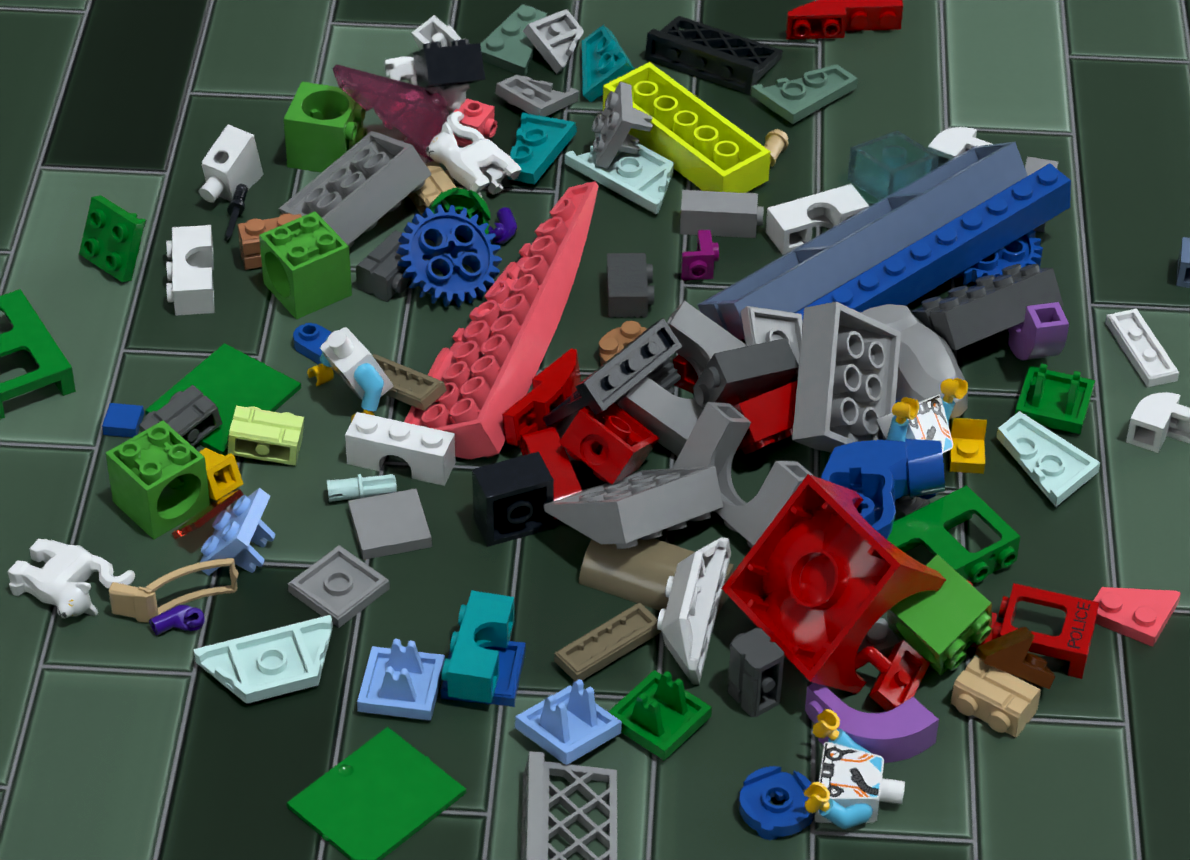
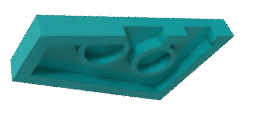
M604 25L582 40L583 96L592 102L599 96H603V85L635 70L613 33Z
M522 113L521 127L516 132L517 141L510 153V157L522 169L514 180L535 184L577 133L576 122Z

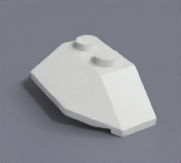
M721 537L678 563L675 576H669L666 585V597L669 598L667 608L661 609L658 616L657 629L662 631L666 647L690 682L695 685L700 684L722 594L721 588L724 585L729 566L731 550L728 538Z

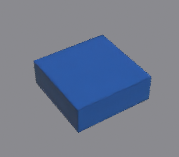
M110 403L102 425L103 435L122 437L138 435L139 424L142 423L144 417L143 406Z

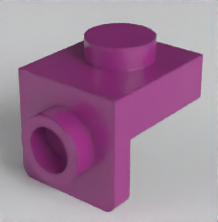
M698 230L697 251L682 253V280L713 279L714 262L719 261L718 242H712L711 230Z

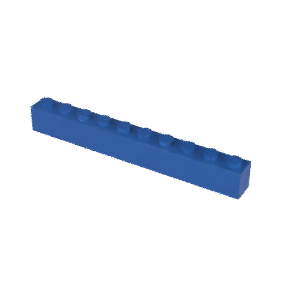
M1049 163L806 307L838 302L853 310L862 312L869 308L886 304L906 306L1069 209L1071 180ZM804 308L796 312L802 314V320L804 317Z

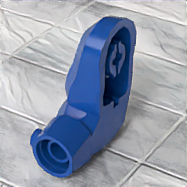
M905 439V442L871 440L837 446L828 458L821 479L856 491L864 499L858 506L857 511L877 532L887 539L892 532L895 519V500L909 495L910 498L931 499L938 492L945 491L941 440Z

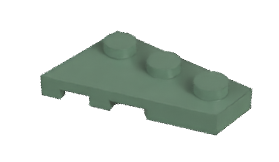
M522 4L480 44L483 61L526 77L528 64L530 61L532 62L535 46L523 30L529 23L547 17V13Z
M836 64L805 72L804 77L789 81L785 77L777 79L776 85L764 87L762 84L754 85L751 87V96L794 124L856 89L858 78Z

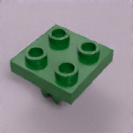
M101 195L92 197L79 255L119 281H131L146 220L143 218L138 219L136 213H128Z
M1041 363L1040 368L1029 366L1015 414L1020 411L1042 426L1081 434L1094 391L1095 380L1081 377V372L1074 371L1073 375L1047 370L1048 365Z
M655 670L608 711L622 721L621 733L664 761L712 717V707L685 690L683 681L680 678L673 682L669 671L660 674Z

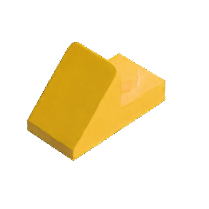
M949 419V429L953 441V448L949 450V472L984 474L987 420Z

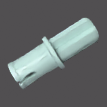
M358 474V477L327 480L329 502L394 493L397 491L396 478L393 474L362 477L361 474Z

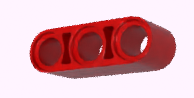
M555 427L520 435L519 444L522 456L539 452L554 480V501L582 491L564 446L559 443L560 437Z

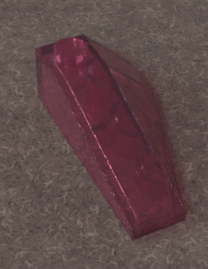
M337 64L332 68L339 88L365 110L370 111L373 108L378 117L383 121L382 124L389 130L395 126L406 136L404 142L413 145L415 150L428 160L434 161L427 155L426 148L430 145L431 140L441 133L442 125L447 122V117L449 116L446 108L448 104L439 93L435 92L432 94L421 86Z

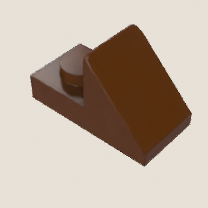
M1021 627L978 646L975 654L984 664L1050 689L1055 679L1053 672L1046 666L1048 662L1045 659L1028 653L1034 635L1027 627Z

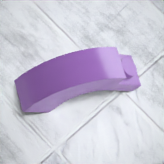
M1059 302L1026 306L1024 322L1007 329L1009 332L1008 345L1018 359L1030 360L1053 357L1062 352L1067 339L1069 323Z
M812 683L807 686L805 711L808 717L814 723H817V715L825 709L834 711L840 720V725L837 729H842L857 744L872 754L881 756L884 759V763L909 759L936 744L939 719L914 697L887 712L864 713L846 705L825 685ZM829 737L819 738L818 741L824 745V742H828Z

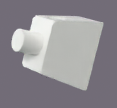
M229 124L225 127L202 160L201 166L206 182L199 189V193L203 199L211 203L218 196L232 201L237 185L245 184L249 189L264 175L253 134Z

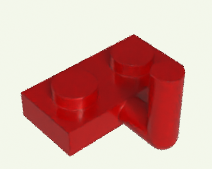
M902 640L894 645L888 659L874 646H867L857 652L855 659V671L870 662L881 672L869 696L885 711H890L914 697L930 663L905 640Z

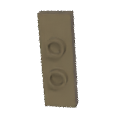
M372 355L394 385L385 393L387 396L425 411L447 391L444 382L379 355Z
M639 602L555 652L554 662L574 681L584 680L661 633L662 631L657 629L658 619Z

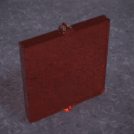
M239 489L214 501L173 531V536L176 539L200 528L243 496V492Z

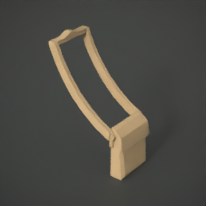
M226 558L185 566L156 579L147 585L146 588L112 582L109 588L112 614L133 617L137 619V622L149 623V619L175 606L208 596L235 593L238 588L237 578L239 576L235 568V561L233 558ZM229 566L231 585L188 593L165 603L159 608L157 607L155 591L163 585L190 573Z

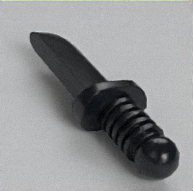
M245 184L237 185L233 199L228 205L227 212L230 215V219L225 232V241L232 236L237 217L241 216L244 212V202L248 192Z

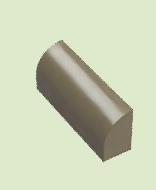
M654 538L648 540L637 539L638 545L625 549H617L616 544H599L591 539L582 562L579 584L635 603L640 602L644 606L659 611L667 608L669 598L666 597V585L669 576H675L678 563L694 553V551ZM729 563L724 584L734 572L733 564ZM723 590L716 618L728 598V595Z

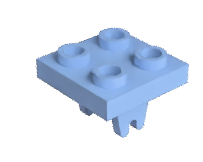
M258 488L248 497L246 495L241 496L230 511L223 510L212 524V527L215 529L213 535L206 540L201 548L203 556L200 562L233 558L236 565L251 573L255 571L257 566L262 567L265 561L264 558L249 543L251 541L260 547H265L267 542H272L276 536L261 520L270 495ZM220 567L201 571L209 576Z
M399 639L393 640L392 648L372 646L357 700L358 712L431 721L442 678L445 655L418 652L416 644L412 640L408 641L407 647H403Z
M581 679L575 681L572 686L570 685L556 694L550 695L545 700L515 716V728L565 765L621 734L622 721L595 703L593 688L590 686L584 689Z

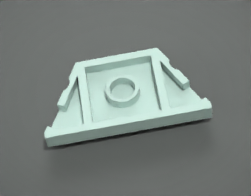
M639 143L637 146L640 149L637 154L618 151L608 169L596 165V152L593 151V145L590 146V152L576 156L574 151H569L565 154L566 165L655 214L660 211L674 167V162Z
M327 615L194 649L195 661L246 704L319 685L333 629L332 617Z

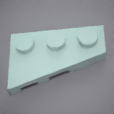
M1020 411L998 428L997 439L1055 507L1099 472V461Z

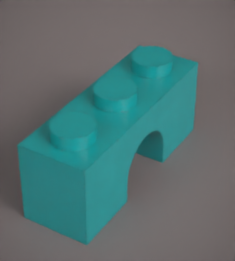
M471 591L468 604L461 605L458 617V625L461 627L459 632L454 631L450 643L452 657L451 659L446 658L444 660L442 669V680L447 681L448 697L492 703L499 679V651L485 649V647H508L515 622L514 597Z

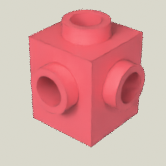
M466 99L459 109H455L454 112L459 111L464 114V118L459 121L461 125L478 130L486 139L492 138L495 135L497 121L495 120L494 106ZM454 135L459 146L466 147L473 143L471 140Z

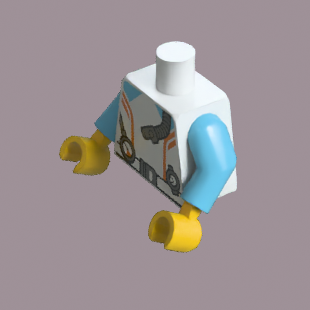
M347 327L334 331L320 347L322 351L320 357L321 364L309 368L307 375L309 378L316 376V386L333 380L334 369L362 400L361 407L364 410L361 413L374 415L373 411L377 410L380 397L394 387V385L372 354ZM353 414L351 416V422L356 414Z
M959 378L944 380L941 383V392L944 394V397H941L939 394L919 402L916 399L903 397L901 402L893 405L892 413L877 419L886 440L904 442L905 439L941 440L943 453L953 448V441L949 429V418L955 406L953 398L962 399L966 395L968 382Z
M825 709L817 715L818 722L813 725V734L818 738L828 736L829 739L828 742H824L819 782L812 783L804 791V795L809 797L805 802V808L809 813H815L814 822L834 823L841 829H849L863 823L877 821L879 801L902 804L905 781L882 778L884 759L857 744L842 729H837L840 725V720L834 711Z

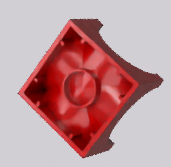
M807 474L721 589L758 628H761L771 638L772 642H775L785 652L784 655L810 682L858 694L866 682L855 672V659L858 649L871 627L884 613L901 600L922 591H938L946 579L937 570L913 559L877 532L857 511L858 506L864 499L856 491Z

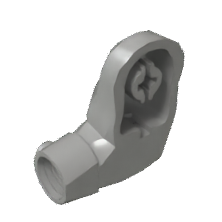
M886 304L860 312L901 332L896 400L898 402H901L903 397L916 399L918 402L939 394L941 397H944V394L941 392V383L944 380H953L954 378L965 380L946 340L919 321L907 306ZM968 390L962 399L953 398L955 406L949 419L961 416L968 409Z

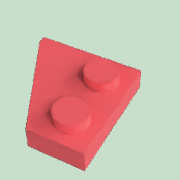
M1101 587L1093 600L1100 602L1095 624L1153 647L1180 601L1181 592Z

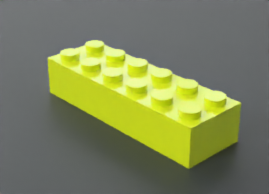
M649 62L603 85V110L605 109V101L611 91H615L620 81L632 86L633 108L652 117L650 123L653 127L650 132L631 128L628 134L638 138L639 142L646 148L674 162L673 168L702 191L746 193L769 181L771 151Z

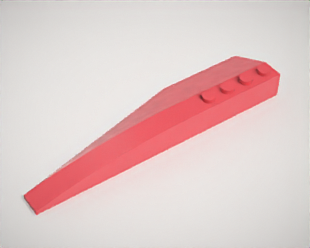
M596 181L567 189L549 212L552 218L541 223L534 231L537 237L533 243H525L519 251L521 258L518 262L509 263L484 295L487 301L475 307L469 314L472 321L465 329L458 328L452 336L454 344L450 349L448 347L443 348L437 355L428 376L443 381L447 391L425 411L411 406L404 422L455 433V457L465 459L489 458L500 453L506 440L502 414L527 395L532 379L535 377L551 343L571 292L598 191Z

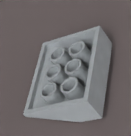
M371 131L283 204L279 210L282 214H301L302 217L316 211L351 248L357 237L363 232L372 230L377 225V220L387 212L397 209L401 204V200L409 193L419 190L424 185L425 180L432 174L413 145Z
M838 302L805 307L792 440L826 452H832L837 446L853 442L886 440L877 419L892 413V407L896 402L901 332Z
M715 466L641 470L630 474L613 485L607 482L544 504L546 513L599 544H616L617 549L634 547L638 545L637 539L640 538L648 540L663 535L662 530L664 529L670 531L684 528L687 526L686 521L688 520L701 521L711 517V511L724 507Z

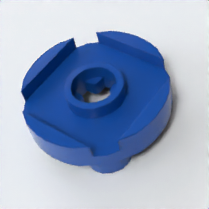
M769 766L752 772L745 779L739 796V812L746 824L756 830L761 838L774 840L779 836L792 835L800 832L813 822L814 813H809L805 808V802L809 797L804 795V791L811 785V782L803 774L794 771L792 775L788 772H781L782 767ZM775 797L778 801L785 800L783 805H773L770 803V798Z

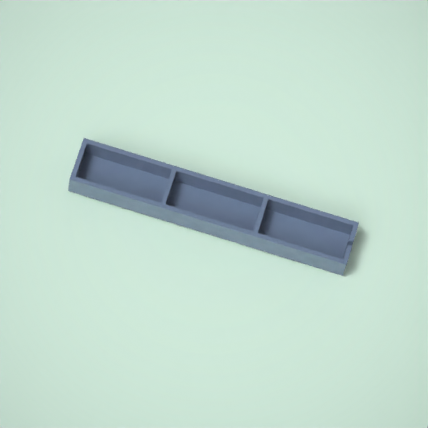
M1016 142L981 145L967 150L699 303L698 308L700 312L737 339L745 341L741 310L746 306L796 313L1027 177L1028 175Z

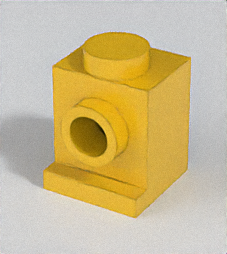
M208 448L199 451L205 457L209 497L216 501L244 484L233 454L229 453L224 456Z

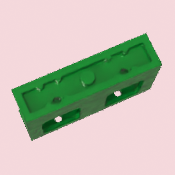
M21 289L0 296V311L4 312L13 326L12 330L0 334V357L20 350H27L39 366L33 372L0 383V419L5 418L3 401L52 383L57 385L63 396L76 392L72 366Z
M966 485L895 521L892 532L887 540L903 552L923 544L934 556L938 554L964 579L973 584L983 581L988 575L1001 568H1008L1017 561L1021 536ZM972 514L979 516L1001 538L998 542L976 553L967 551L947 531L971 519Z

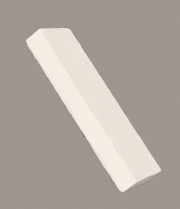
M1137 308L1107 315L1105 324L1147 388L1178 381L1179 371Z

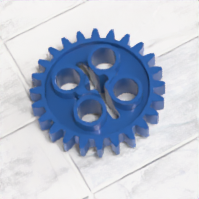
M440 204L436 207L434 213L427 207L422 216L417 213L413 217L412 223H407L403 229L405 233H402L398 240L401 245L396 250V253L403 257L400 258L397 264L401 267H407L402 277L413 278L410 288L413 289L420 286L422 288L420 292L421 298L427 293L432 294L431 303L433 304L439 297L443 298L445 307L449 305L452 299H454L458 307L462 305L464 299L471 304L476 299V295L481 298L487 291L486 288H491L495 282L493 278H496L500 272L496 266L500 264L502 258L495 255L499 251L500 245L491 244L496 236L495 233L486 234L484 232L489 224L484 223L479 226L476 223L478 220L477 214L470 219L466 217V208L460 214H457L454 205H451L447 212H444ZM455 235L462 236L467 243L458 241ZM424 239L432 240L436 247L428 245ZM462 264L470 266L474 273L467 272ZM431 268L440 270L443 277L435 275Z
M1032 230L954 276L953 279L963 277V284L966 285L984 276L994 275V277L1002 274L1003 268L1015 264H1020L1021 268L1038 264L1040 268L1043 247L1040 246L1041 239L1035 238L1036 231Z

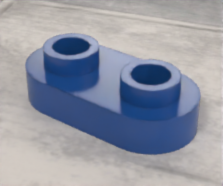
M303 324L297 327L293 333L294 348L297 352L315 363L321 364L320 357L322 351L320 347L332 332L318 324Z

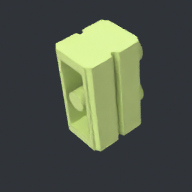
M236 406L229 430L228 454L231 453L234 456L296 466L303 438L304 417L296 416L289 412L278 413L261 410L253 406Z

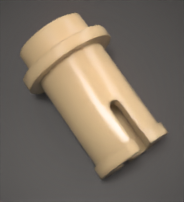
M778 129L769 132L765 137L766 143L764 147L771 151L770 166L772 167L775 165L780 153L789 146L787 134Z

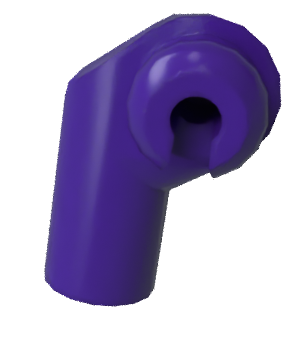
M507 207L497 211L496 216L499 223H494L496 228L493 229L490 226L488 229V234L495 233L496 236L492 242L496 244L506 243L518 231L512 211Z
M178 605L149 619V623L153 632L159 635L171 628L187 631L199 630L203 626L205 618L204 613L199 608Z

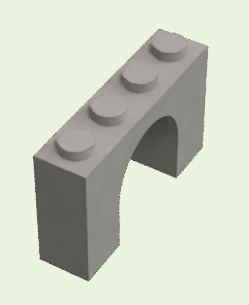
M685 300L667 320V324L682 345L676 353L693 366L698 378L714 353L746 347V344ZM647 376L622 395L616 405L659 437L657 442L676 456H679L703 411L695 398L685 399L677 397Z
M707 402L672 468L715 466L724 507L712 512L719 514L725 520L724 524L729 529L740 533L747 539V545L752 548L807 474H813L797 461H775L758 494L748 503L742 500L732 483L731 465L734 454L752 422L730 403Z

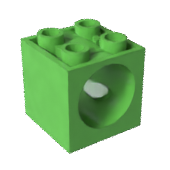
M301 82L284 117L288 168L322 173L367 135V128L363 127L366 105L362 103L361 90Z
M316 211L259 235L264 285L296 320L352 296L349 246Z
M164 420L106 452L113 502L153 540L211 507L205 457Z
M937 554L926 566L937 570L946 579L938 591L928 590L913 594L895 604L886 613L888 627L902 640H905L930 663L929 665L942 675L948 668L951 671L955 670L967 656L964 652L973 643L980 645L992 632L990 627L992 625V603Z

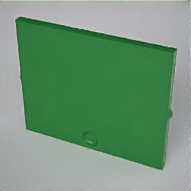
M224 343L149 406L145 413L147 415L152 411H158L169 403L175 393L185 391L191 385H194L204 396L215 403L222 421V425L199 441L198 444L225 456L228 453L229 430L236 406H253L261 410L275 412L301 389V383Z
M386 727L288 801L287 808L321 835L324 841H328L349 860H382L464 796L466 788L434 764L428 756H424L392 729Z

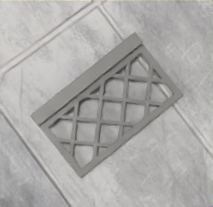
M529 751L523 772L521 860H548V856L551 858L550 860H566L575 852H578L586 860H617V770L544 761L543 752ZM549 775L564 777L571 784L560 791L549 781ZM591 780L607 782V790L597 795L586 784ZM576 790L590 801L581 808H578L567 798ZM557 803L571 814L562 821H559L549 812V809ZM594 808H598L607 817V820L599 826L586 815ZM575 821L580 822L589 831L588 834L580 839L567 829ZM556 834H559L570 844L569 847L560 853L548 843V840ZM595 838L607 848V852L599 857L585 846Z

